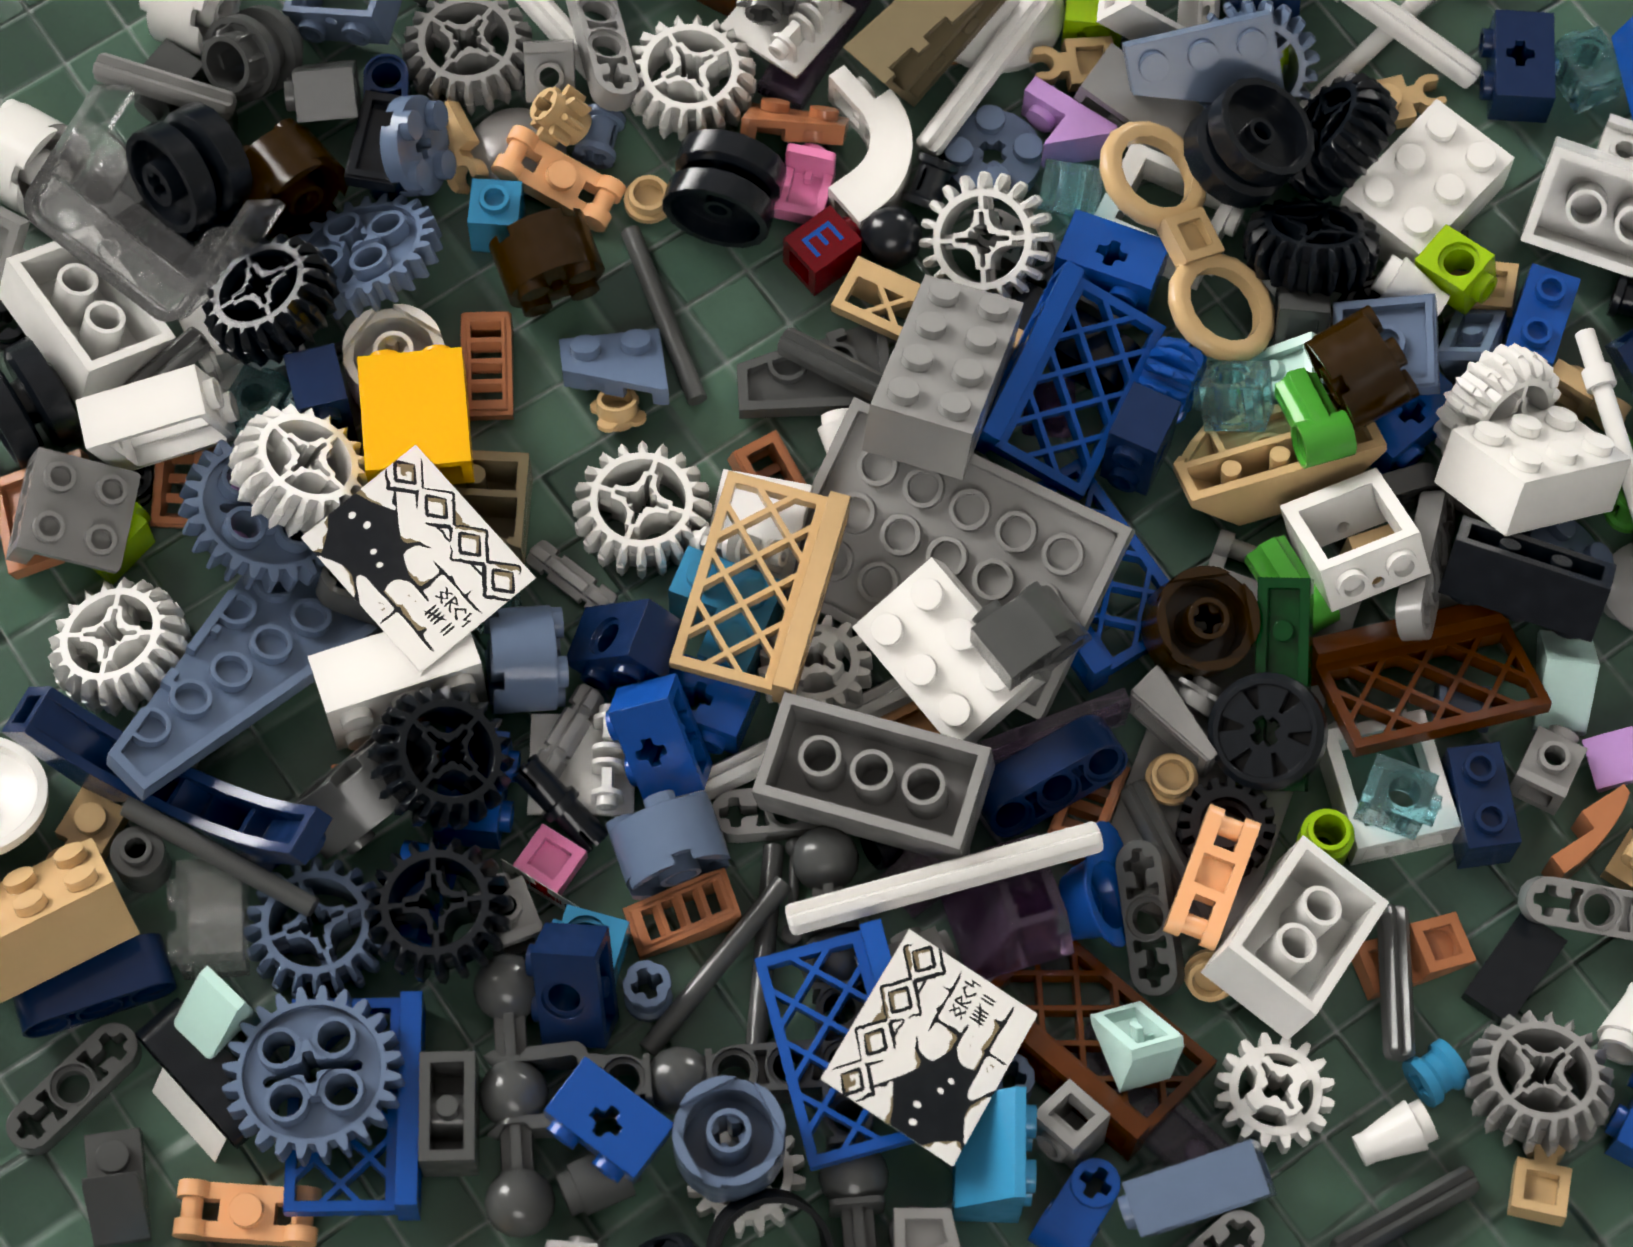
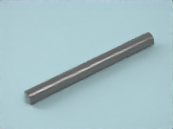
M637 225L629 226L621 232V236L657 327L660 330L686 400L691 406L701 404L707 399V395L640 227Z
M132 796L122 806L120 815L308 918L315 911L319 898Z
M775 843L763 845L759 896L775 876L782 879L785 848L783 845ZM779 906L755 935L746 1044L768 1042L770 1017L754 959L774 954L776 951ZM774 969L769 971L772 984Z
M778 876L773 878L641 1040L639 1045L650 1055L655 1057L661 1052L791 892L792 888Z

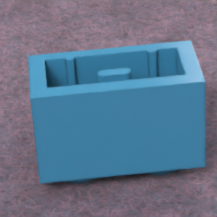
M1014 1086L994 1092L953 1166L952 1215L954 1221L1018 1223L1023 1206H1032V1194L1036 1192L1037 1167L1036 1160L1026 1159V1152H1032L1033 1138H1036L1037 1106L1026 1104L1027 1087Z

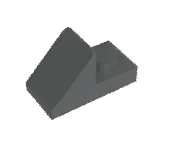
M140 1127L84 1135L87 1178H83L81 1181L94 1246L110 1247L152 1241L143 1132Z

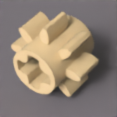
M570 84L563 91L556 86L541 91L534 99L530 108V116L533 119L530 125L537 129L536 134L539 139L552 147H555L558 142L566 147L580 142L588 133L592 121L589 114L591 107L584 103L586 96Z

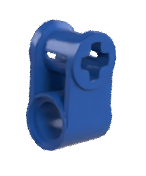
M1089 1158L1082 1161L1073 1170L1056 1199L1053 1198L1027 1240L1037 1247H1090L1101 1229L1099 1227L1112 1207L1121 1188L1117 1169L1110 1162L1101 1158ZM1094 1177H1097L1103 1181L1100 1190L1102 1193L1098 1192L1091 1199L1083 1193L1086 1187L1084 1182L1089 1183Z

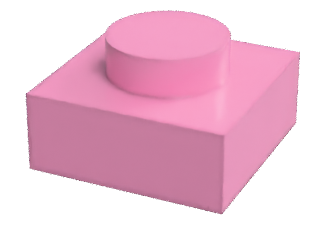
M542 823L513 866L559 895H562L587 860L588 854L587 850Z

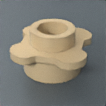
M627 389V394L624 398L600 392L597 399L593 400L590 404L591 413L596 414L599 419L597 421V428L605 433L626 431L632 426L638 427L643 425L647 420L646 412L638 407L640 402L639 396L631 389Z

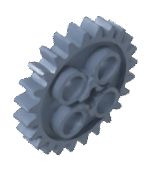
M384 193L375 203L371 202L369 196H365L360 206L353 207L349 201L345 202L343 212L336 214L329 210L326 212L328 220L324 223H309L313 232L297 235L307 243L310 242L314 247H317L334 268V273L338 277L335 281L337 283L336 286L340 291V294L333 301L337 308L332 313L335 320H340L347 310H352L355 318L361 315L364 307L371 306L377 312L380 310L381 301L389 299L394 303L398 302L399 296L397 292L401 289L407 291H414L416 289L412 281L414 278H428L430 274L426 266L437 264L439 259L435 252L443 249L440 241L443 235L428 205L422 207L418 198L408 202L406 196L402 194L391 201L388 193Z
M221 439L218 441L213 452L205 449L198 463L192 464L185 478L187 481H185L179 497L184 500L178 511V516L188 519L182 533L187 536H198L192 552L202 553L208 551L211 556L206 568L212 569L222 564L226 567L224 580L228 582L238 573L243 576V585L246 590L251 588L255 579L262 581L266 593H271L277 581L281 582L287 592L293 590L298 579L306 586H309L316 574H321L324 564L300 538L304 535L301 530L293 534L299 541L288 538L285 534L287 533L285 527L276 525L269 529L268 519L261 514L251 517L253 505L250 502L237 501L239 492L230 485L232 469L228 466L229 456L233 451L234 444L231 447ZM234 530L241 531L248 538L239 536Z
M325 985L320 986L316 998L309 1000L303 987H298L296 1002L288 1004L279 993L275 995L277 1010L273 1013H270L261 1006L255 1008L261 1020L257 1026L245 1022L240 1023L239 1026L247 1038L246 1042L236 1041L229 1042L228 1044L232 1054L239 1059L238 1061L222 1064V1069L226 1076L235 1079L222 1086V1091L227 1099L236 1100L227 1108L233 1120L244 1119L238 1128L245 1138L257 1134L255 1145L260 1152L264 1153L275 1144V1155L280 1162L284 1163L291 1152L296 1150L297 1159L301 1166H307L312 1152H318L324 1164L329 1165L332 1158V1149L337 1147L341 1149L344 1155L350 1158L353 1156L350 1141L357 1137L361 1142L370 1146L372 1140L367 1128L371 1124L384 1129L389 1126L381 1113L382 1108H399L400 1104L396 1096L389 1092L390 1089L405 1087L402 1075L391 1071L405 1064L401 1052L390 1051L399 1041L394 1031L383 1032L388 1023L382 1013L369 1017L372 1008L368 1000L363 998L351 1008L352 998L346 989H343L338 994L335 1001H331L330 994ZM337 1035H347L350 1037L348 1045L342 1051L337 1053L325 1051V1046L332 1037ZM279 1047H295V1052L288 1061L283 1063L270 1062L273 1052ZM357 1063L362 1064V1068L360 1070H350ZM320 1068L321 1070L316 1075L317 1081L307 1083L306 1080L311 1077V1069ZM272 1079L277 1080V1082H275L269 1088L265 1087L267 1081ZM345 1087L358 1089L355 1099L349 1104L340 1106L332 1104L335 1093ZM286 1099H302V1105L295 1114L290 1116L277 1115L280 1104Z

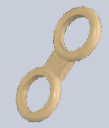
M1150 121L1127 122L1110 132L1100 150L1099 172L1105 190L1121 212L1138 224L1156 229L1176 268L1168 286V306L1175 326L1186 341L1201 350L1202 354L1222 362H1246L1265 351L1275 332V308L1270 293L1264 283L1256 277L1255 271L1239 259L1222 254L1225 248L1203 208L1206 201V191L1191 174L1184 156V139L1170 128ZM1131 144H1147L1160 149L1173 160L1180 170L1184 182V197L1179 205L1175 207H1160L1148 203L1134 192L1127 182L1122 168L1123 152L1127 146ZM1213 274L1227 279L1239 288L1248 300L1252 312V329L1247 338L1229 340L1217 336L1203 325L1195 314L1191 302V285L1196 277Z

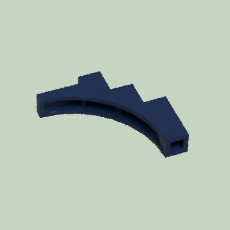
M52 686L28 687L1 731L78 786L86 788L112 802H125L132 796L270 872L280 864L306 865L322 849L326 840L324 833L333 819L317 806L294 804L266 797L231 785L192 767L142 801L106 765L108 752L123 732L89 712Z

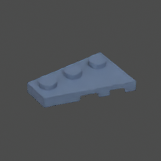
M1269 9L1121 42L1129 87L1133 95L1213 103L1223 91L1239 79L1254 77L1276 83L1284 89L1273 16Z

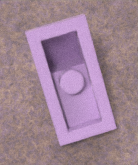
M1037 76L1032 79L1024 90L1021 115L1035 129L1051 133L1043 146L1042 167H1054L1100 159V150L1110 132L1118 128L1116 124Z

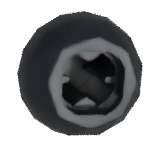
M884 206L874 211L860 229V235L879 264L887 269H898L908 265L918 255L921 248L919 240L922 239V229L918 219L909 210L899 206Z

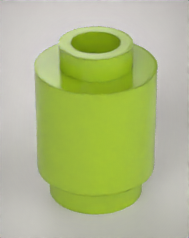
M1319 809L1306 817L1295 843L1304 835L1343 866L1353 846L1355 832L1350 820L1341 812L1334 809Z

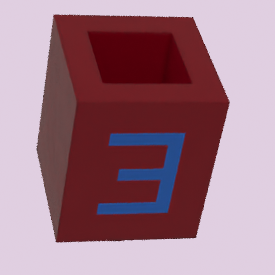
M829 205L783 238V262L815 297L847 274L857 256L861 257L863 241L860 235L861 231L848 216L842 218Z

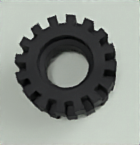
M1229 776L1225 783H1219V778L1216 777L1209 779L1205 787L1201 783L1193 789L1192 795L1190 797L1187 795L1183 802L1176 823L1175 836L1178 842H1180L1186 857L1190 858L1209 805L1213 804L1226 809V811L1235 813L1243 822L1245 818H1249L1261 823L1243 877L1249 875L1253 867L1258 868L1263 863L1276 832V824H1273L1275 813L1273 807H1266L1265 804L1268 799L1262 791L1256 795L1252 792V788L1236 785V782ZM1219 846V847L1224 848V849H1226V850H1229V851H1231V852H1233V849H1234V846H1232V847Z

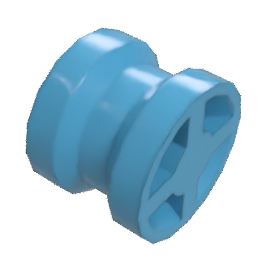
M1441 1038L1428 1045V1051L1423 1056H1414L1402 1062V1070L1409 1085L1420 1100L1431 1108L1442 1103L1445 1093L1451 1089L1458 1091L1463 1089L1467 1079L1470 1078L1469 1071L1459 1054L1448 1042Z

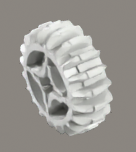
M697 14L693 24H684L683 20L677 15L673 27L668 28L659 21L655 27L656 35L643 31L640 37V46H632L631 48L639 78V85L631 105V110L634 116L643 117V124L647 130L659 125V134L663 140L672 132L678 133V139L682 143V140L694 131L702 129L725 130V123L738 126V123L741 121V112H746L752 105L751 96H754L756 92V79L754 78V75H756V65L753 58H749V48L746 42L737 43L734 28L721 33V24H719L717 19L707 27L702 25V19ZM669 61L670 68L661 73L660 79L651 82L657 70ZM728 76L729 81L717 95L712 97L710 90L719 86V80Z
M982 171L978 176L977 188L971 177L967 175L960 177L961 194L950 185L943 187L942 191L949 201L948 204L945 205L937 200H932L929 207L938 213L939 216L936 221L924 218L921 222L922 227L934 230L933 238H922L919 240L920 247L934 249L933 255L923 259L924 267L932 268L939 265L941 267L933 277L951 279L955 283L997 294L998 292V294L1012 299V287H1015L1021 294L1029 292V287L1025 283L1027 282L1025 279L1027 275L1039 281L1045 278V273L1037 268L1035 264L1037 260L1052 262L1053 254L1040 251L1041 242H1054L1056 235L1050 232H1040L1039 226L1052 221V216L1047 212L1034 215L1033 212L1043 202L1041 196L1033 195L1023 201L1029 187L1027 183L1019 181L1010 190V175L1001 173L993 187L991 174ZM994 198L1007 203L1016 212L1021 220L1024 231H1012L1003 228L999 220V212L994 211ZM978 201V209L974 210L971 226L963 232L951 234L959 215L968 206ZM986 227L988 233L1009 238L1007 241H997L995 246H989L991 249L989 253L987 248L978 246V244L965 243L966 240L978 239L979 234L986 235L983 231ZM1024 246L1022 255L1015 267L1008 274L996 280V271L1001 270V258L1004 253L1009 249ZM952 250H967L972 254L975 260V267L977 270H980L981 282L968 277L959 268L954 260Z
M1516 343L1509 347L1500 344L1494 349L1493 353L1485 350L1477 363L1469 362L1467 371L1461 377H1455L1456 384L1452 390L1443 394L1446 402L1436 411L1440 419L1435 423L1433 431L1437 434L1435 445L1441 449V454H1444L1451 430L1454 428L1473 425L1480 421H1492L1511 417L1519 413L1535 412L1555 406L1554 403L1560 398L1561 392L1557 388L1560 378L1553 372L1554 368L1547 364V360L1535 351L1532 352L1528 348L1521 347Z
M289 404L282 411L271 406L263 415L256 414L254 418H251L244 430H241L233 443L235 446L229 456L228 466L232 469L230 484L240 488L237 501L250 502L253 505L251 517L262 514L268 519L269 529L276 525L285 527L288 538L297 533L298 530L305 534L368 483L364 457L359 455L361 442L349 441L347 439L348 427L337 429L331 425V415L324 419L315 417L312 407L300 414L292 404Z
M643 440L638 445V452L629 453L628 448L621 443L620 447H618V458L613 459L610 455L602 452V455L599 457L601 469L588 465L585 470L587 482H578L575 492L579 500L574 501L572 504L573 516L578 519L575 522V532L579 537H586L583 544L588 554L599 552L598 563L603 568L616 560L617 573L621 577L628 571L630 566L637 568V575L641 579L646 576L647 567L655 566L656 571L664 576L667 573V561L671 560L677 566L680 565L684 551L690 546L689 539L695 537L693 531L700 530L704 526L709 527V522L706 521V519L712 516V503L706 500L710 496L709 486L706 482H699L701 474L697 465L685 468L686 457L682 452L668 459V448L664 443L657 448L655 453H648V446ZM638 481L634 485L622 486L630 482ZM660 484L674 491L681 499L685 508L673 506V501L662 497L659 490ZM650 496V507H645L643 509V512L639 513L642 510V507L646 506L648 498ZM601 510L612 513V519L624 523V536L617 534L608 527L600 515ZM634 513H639L638 518H637L636 523H635V515H634ZM656 533H661V534H663V535L658 536V537H656V538L646 539L647 537H649V536L652 535V534H656Z
M123 577L116 588L104 581L101 592L97 594L85 590V601L80 605L68 603L71 615L66 619L55 620L57 630L60 633L48 638L53 650L48 659L50 667L54 670L53 675L55 676L56 683L63 691H66L71 700L80 706L84 705L96 715L104 709L107 713L116 717L123 706L127 710L136 713L140 701L144 699L147 701L151 700L160 688L161 680L171 667L174 668L185 654L188 645L187 640L192 635L184 617L185 613L178 603L173 601L167 591L162 590L160 587L154 588L151 583H147L144 579L135 585L133 581ZM140 621L153 623L152 630H143L139 626ZM88 663H97L100 666V672H89Z

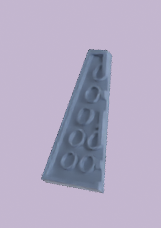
M292 535L291 537H289V538H291V539H293V540L299 541V540H298L295 536H293V535ZM319 573L316 574L309 586H306L298 579L291 592H287L281 582L277 581L271 593H266L262 581L256 579L249 590L244 589L243 576H241L233 589L226 592L186 647L185 654L174 668L171 667L161 680L160 688L146 707H141L110 749L106 765L143 801L315 682L308 660L309 655L381 633L383 630L325 607L316 595V585L320 577ZM339 581L337 582V587L346 589Z

